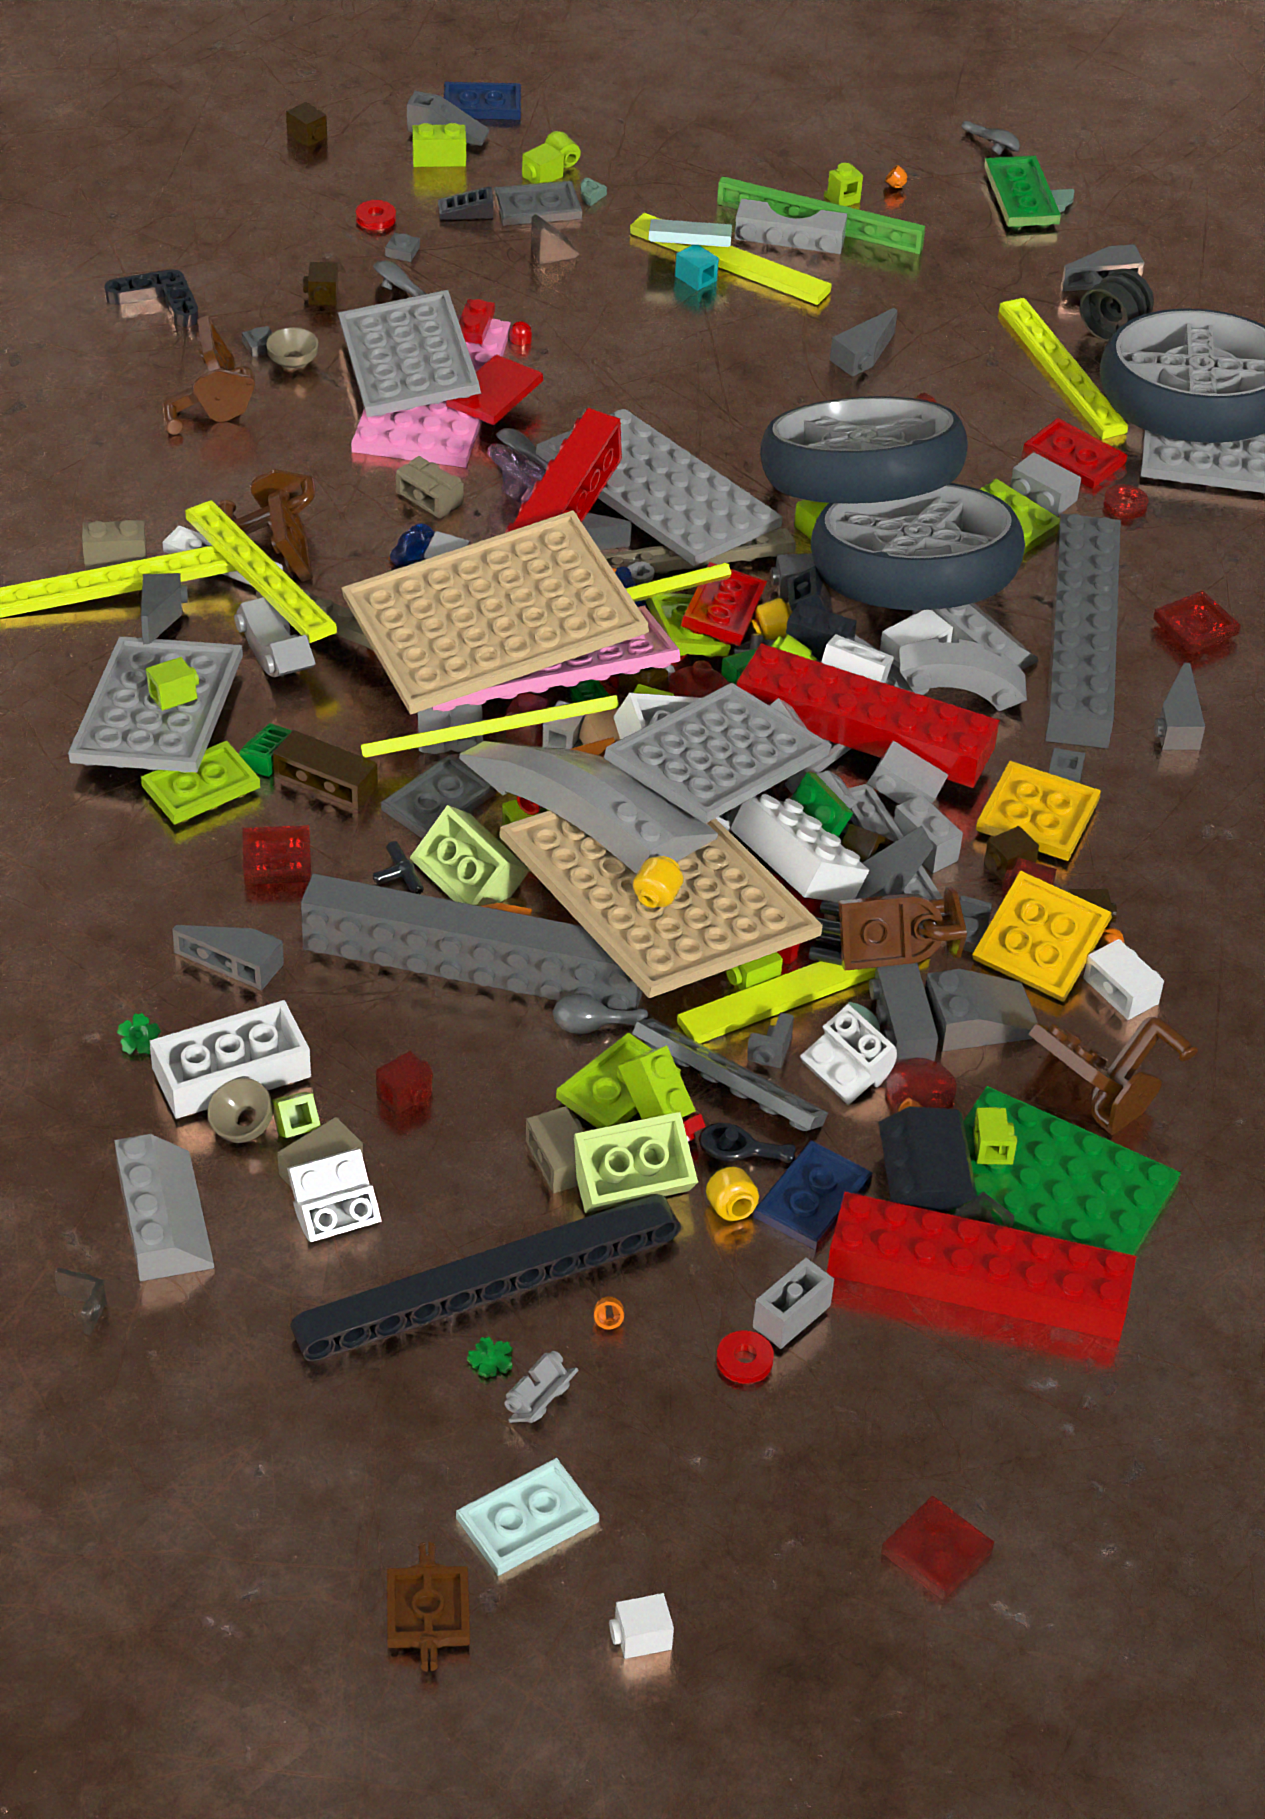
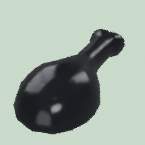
M731 1123L711 1124L703 1128L698 1136L701 1149L707 1155L721 1161L733 1162L751 1156L778 1159L787 1164H791L795 1160L796 1147L794 1144L776 1145L759 1142L744 1129Z

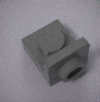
M960 896L959 900L967 931L963 950L973 953L989 926L992 904Z
M780 1012L776 1025L769 1026L766 1036L751 1033L748 1040L747 1059L761 1065L781 1069L792 1040L794 1016Z

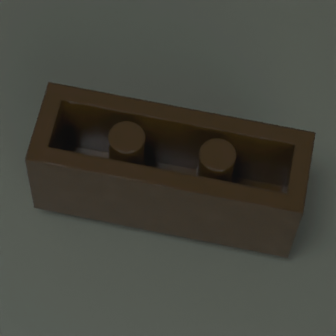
M293 730L273 752L274 777L356 810H359L378 787V766L376 762L296 730Z

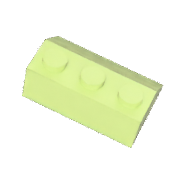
M449 805L446 806L410 856V859L453 901L476 906L500 903L510 898L530 871L470 813Z
M680 1112L575 1133L576 1178L585 1213L622 1206L652 1195L669 1196L687 1192L698 1183Z

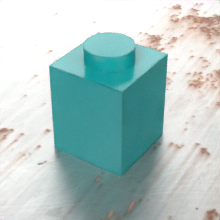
M692 245L676 253L675 277L698 291L717 281L719 258L700 245Z

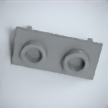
M556 1351L544 1353L529 1370L536 1383L534 1384L529 1376H523L506 1394L507 1400L504 1404L509 1411L514 1413L508 1421L510 1423L526 1421L532 1423L540 1419L546 1413V1406L550 1401L568 1389L570 1386L569 1381L579 1371L578 1368H564L561 1364L563 1358Z

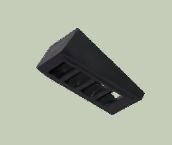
M492 187L479 188L438 199L439 217L441 220L493 218L494 202Z

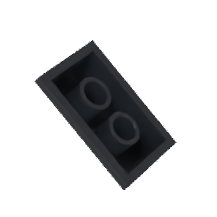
M907 1107L878 1122L891 1202L946 1213L977 1198L962 1113L958 1109Z

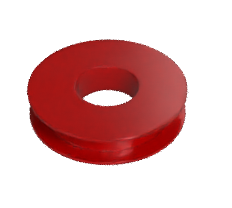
M365 201L356 208V221L360 226L367 229H385L395 223L396 209L386 201ZM371 214H381V215H380V216H372Z
M735 1331L720 1341L717 1348L716 1362L721 1373L728 1379L737 1383H755L764 1379L770 1373L773 1366L774 1351L770 1342L762 1335L753 1331ZM740 1351H748L755 1356V1360L743 1363L735 1358V1354Z

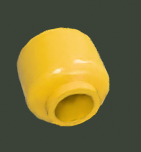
M776 598L757 606L754 612L755 619L751 620L754 633L763 635L764 640H776L778 636L785 638L787 621L793 613L789 607V602L785 603L782 599Z
M667 856L651 857L645 860L633 881V889L639 901L650 908L667 907L672 904L684 881L680 866L676 861Z
M725 1167L711 1176L706 1186V1195L709 1203L722 1219L728 1221H738L748 1217L754 1211L759 1201L756 1185L741 1168Z

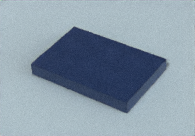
M444 82V99L474 119L521 120L520 83Z
M811 1140L756 1206L753 1217L816 1250L836 1226L844 1193L850 1192L860 1195L871 1182L873 1172Z

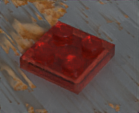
M1203 590L1155 609L1153 617L1161 627L1191 654L1238 635L1241 624Z
M309 825L243 828L244 885L310 882Z
M932 1495L882 1544L881 1553L944 1600L993 1551L994 1541Z

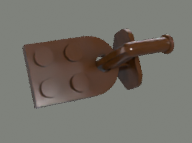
M208 315L197 320L199 332L196 333V336L202 346L199 349L200 356L207 365L209 372L198 377L192 387L167 398L163 403L166 430L172 435L180 433L183 428L182 421L177 418V412L198 402L201 403L209 417L218 422H225L243 414L255 386L252 370L246 366L236 367L233 354Z
M276 469L256 477L251 482L250 490L261 509L236 520L233 517L236 504L231 500L219 502V508L246 535L270 526L274 535L270 537L272 546L277 554H283L289 572H295L301 582L313 578L306 534L298 514L315 497V484L311 476Z
M945 887L944 898L928 900L921 895L910 893L839 901L842 968L845 971L918 963L929 958L939 948L942 941H946L948 951L954 958H961L967 931L959 896L953 887Z
M1148 1017L1142 1021L1110 1068L1105 1065L1108 1061L1106 1057L1092 1048L1088 1050L1080 1045L1082 1039L1066 1028L1062 1030L1052 1023L1049 1027L1036 1023L1028 1034L1080 1076L1096 1086L1092 1097V1116L1111 1135L1116 1134L1141 1116L1161 1088L1162 1081L1157 1076L1145 1072H1139L1133 1076L1159 1038L1180 1055V1061H1187L1198 1052L1197 1047L1192 1046L1184 1036L1158 1017ZM1116 1098L1113 1102L1110 1114L1105 1109L1110 1104L1112 1099Z

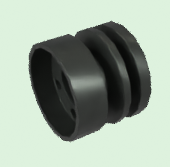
M1117 269L1102 279L1099 284L1092 287L1082 297L1079 308L1081 319L1087 330L1095 337L1109 342L1113 334L1122 325L1138 316L1153 311V292L1147 281L1139 273L1130 269Z

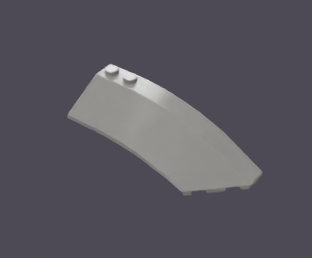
M483 741L460 753L459 756L462 762L502 795L509 792L554 812L598 841L636 874L648 858L667 856L677 862L718 837V833L710 826L695 819L685 810L669 802L665 797L644 786L640 781L598 755L571 749Z

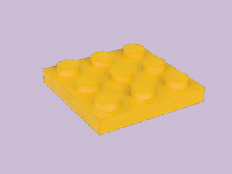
M1009 761L977 820L976 831L995 837L1020 826L1039 845V852L1069 861L1100 799L1101 790Z
M1020 871L973 952V959L1064 1002L1084 968L1088 955L1093 952L1112 915L1108 910Z

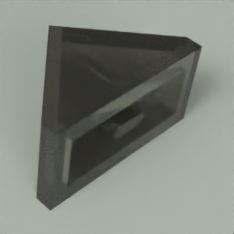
M537 214L532 216L531 251L540 265L578 257L579 252L571 239Z

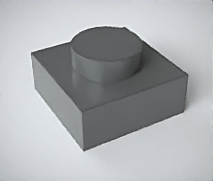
M394 233L385 247V257L411 262L420 248V238Z
M266 326L242 332V342L252 357L268 354L266 342L272 331Z
M1054 747L1049 774L1080 783L1086 753Z

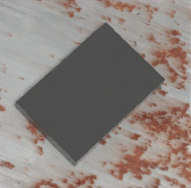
M572 181L493 188V196L503 226L582 219V209Z
M450 754L381 802V810L423 839L447 805L470 813L496 795L497 790L470 767Z

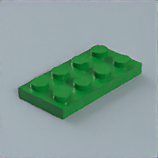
M1036 156L985 158L984 168L1008 227L1019 228L1032 225L1048 226L1050 224H1060L1061 214Z

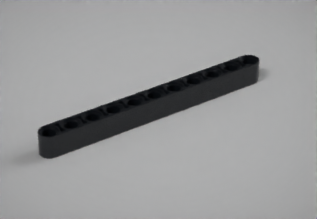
M658 1194L304 1311L291 1321L290 1328L304 1358L308 1361L322 1360L664 1244L679 1234L681 1224L666 1198Z

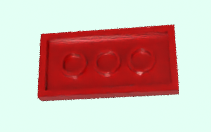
M709 562L707 568L718 564ZM730 569L731 576L729 578L697 587L683 616L681 626L688 628L695 634H706L718 638L722 643L740 646L754 615L755 608L758 606L767 581Z

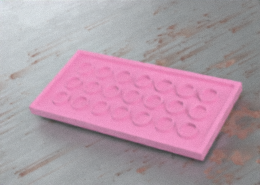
M492 319L483 344L466 342L475 372L494 355L503 356L510 335L511 322ZM446 401L439 404L418 406L411 410L390 412L382 416L367 417L364 409L352 440V452L413 460L420 456L428 462L466 468L482 420L448 407Z
M641 606L638 608L648 622L649 633L431 708L433 711H450L459 705H481L489 699H511L519 693L529 691L541 693L547 691L549 687L559 685L570 687L577 685L579 681L589 679L605 680L610 675L619 673L635 674L640 669L649 667L665 668L670 666L671 663L680 661L679 648L645 606Z

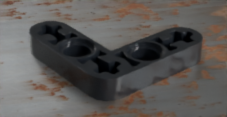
M170 269L109 280L104 285L106 301L110 304L121 305L163 297L176 325L191 327L198 323L197 303L184 274L178 270Z

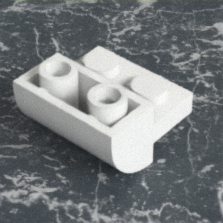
M847 1004L823 1026L825 1034L800 1056L802 1062L847 1105H850L870 1085L873 1084L878 1088L883 1083L895 1064L897 1051L889 1040Z
M359 1148L287 1168L295 1198L293 1202L295 1212L303 1233L310 1242L381 1222L373 1186L369 1185Z

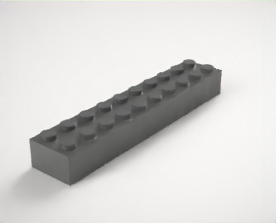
M1061 513L1055 553L1045 741L1100 748L1109 747L1114 722L1121 520Z
M314 873L301 901L304 950L544 997L551 1000H561L573 994H585L595 998L607 1008L614 1010L634 1011L638 1008L643 991L583 926Z

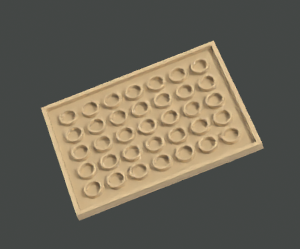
M574 510L342 587L346 603L410 715L649 633L648 622Z
M549 810L503 825L500 828V838L648 998L821 936L823 925L716 818L706 824L718 833L717 839L677 861L684 878L682 887L672 904L660 908H650L639 901L633 889V881L637 875L633 870L598 841Z

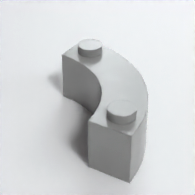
M264 597L240 604L237 614L234 616L237 630L239 633L244 632L260 666L268 675L278 677L309 669L316 665L307 636L290 635L288 621Z
M928 639L899 647L900 673L914 693L936 687L960 688L984 697L998 711L1027 701L1026 678L1022 670L1004 654L1000 653L997 655L984 649L983 644L959 639L958 643H939V639Z

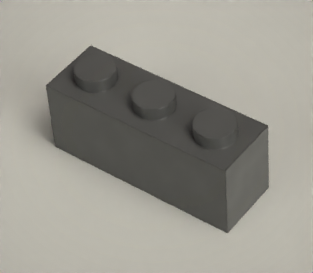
M918 964L876 967L875 979H870L869 991L871 999L877 1000L876 1018L879 1025L884 1027L883 1036L896 1048L897 1057L894 1065L935 1061L938 1035Z

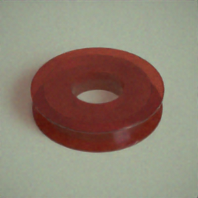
M1121 484L1112 486L1106 491L1103 503L1105 509L1113 516L1122 519H1135L1146 513L1149 499L1147 494L1140 488ZM1119 500H1129L1132 503L1125 504L1120 502Z

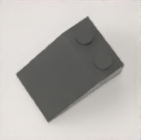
M964 969L927 973L925 992L942 1052L1033 1039L1028 1034L1038 1021L1021 982Z

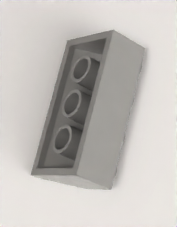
M974 603L932 610L953 627L951 643H958V640L962 639L983 644L984 649L997 655L1002 653L1007 656L1021 670L1038 662L1036 655ZM913 610L912 615L917 614L923 610Z
M152 1134L114 1140L117 1169L140 1282L213 1269L214 1262L190 1152Z

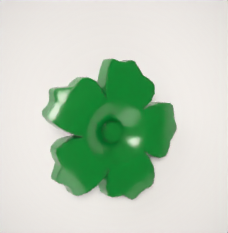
M135 1013L132 1019L133 1024L130 1020H126L119 1025L117 1031L120 1036L124 1037L121 1040L123 1052L131 1055L137 1049L139 1054L145 1053L150 1055V1040L158 1038L161 1030L157 1023L149 1024L150 1019L145 1017L143 1013Z
M489 1336L487 1338L481 1337L480 1342L476 1344V1350L468 1351L467 1361L474 1369L479 1368L478 1374L487 1378L496 1376L497 1371L507 1373L512 1369V1357L510 1355L513 1352V1347L510 1346L509 1342L503 1343L498 1341L494 1346Z

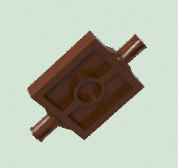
M425 1542L418 1545L419 1564L408 1568H387L388 1648H421L420 1667L424 1671H428V1657L431 1660V1671L438 1668L437 1648L470 1645L468 1566L447 1567L435 1563L436 1546L433 1542H428V1556H426Z

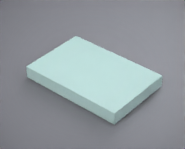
M651 219L649 240L652 242L729 247L731 244L732 225Z
M555 1458L456 1510V1519L497 1576L598 1523L599 1513L563 1465Z

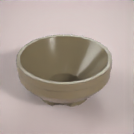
M290 327L279 329L273 332L266 342L269 357L288 370L305 367L318 353L319 344L317 337L312 332L302 328Z
M250 1078L233 1079L225 1083L213 1094L208 1106V1120L213 1130L225 1140L237 1143L250 1141L262 1134L268 1127L273 1115V1103L270 1094L262 1084ZM248 1109L256 1111V1118L253 1123L248 1126L238 1125L239 1115L243 1111Z

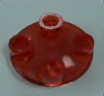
M696 661L693 666L679 669L669 676L668 692L673 693L674 696L703 698L730 683L719 672L713 670L710 663Z
M921 1058L908 1059L898 1063L892 1068L886 1081L890 1103L896 1109H899L901 1104L908 1098L926 1108L946 1109L954 1100L957 1090L955 1078L946 1067L935 1061Z

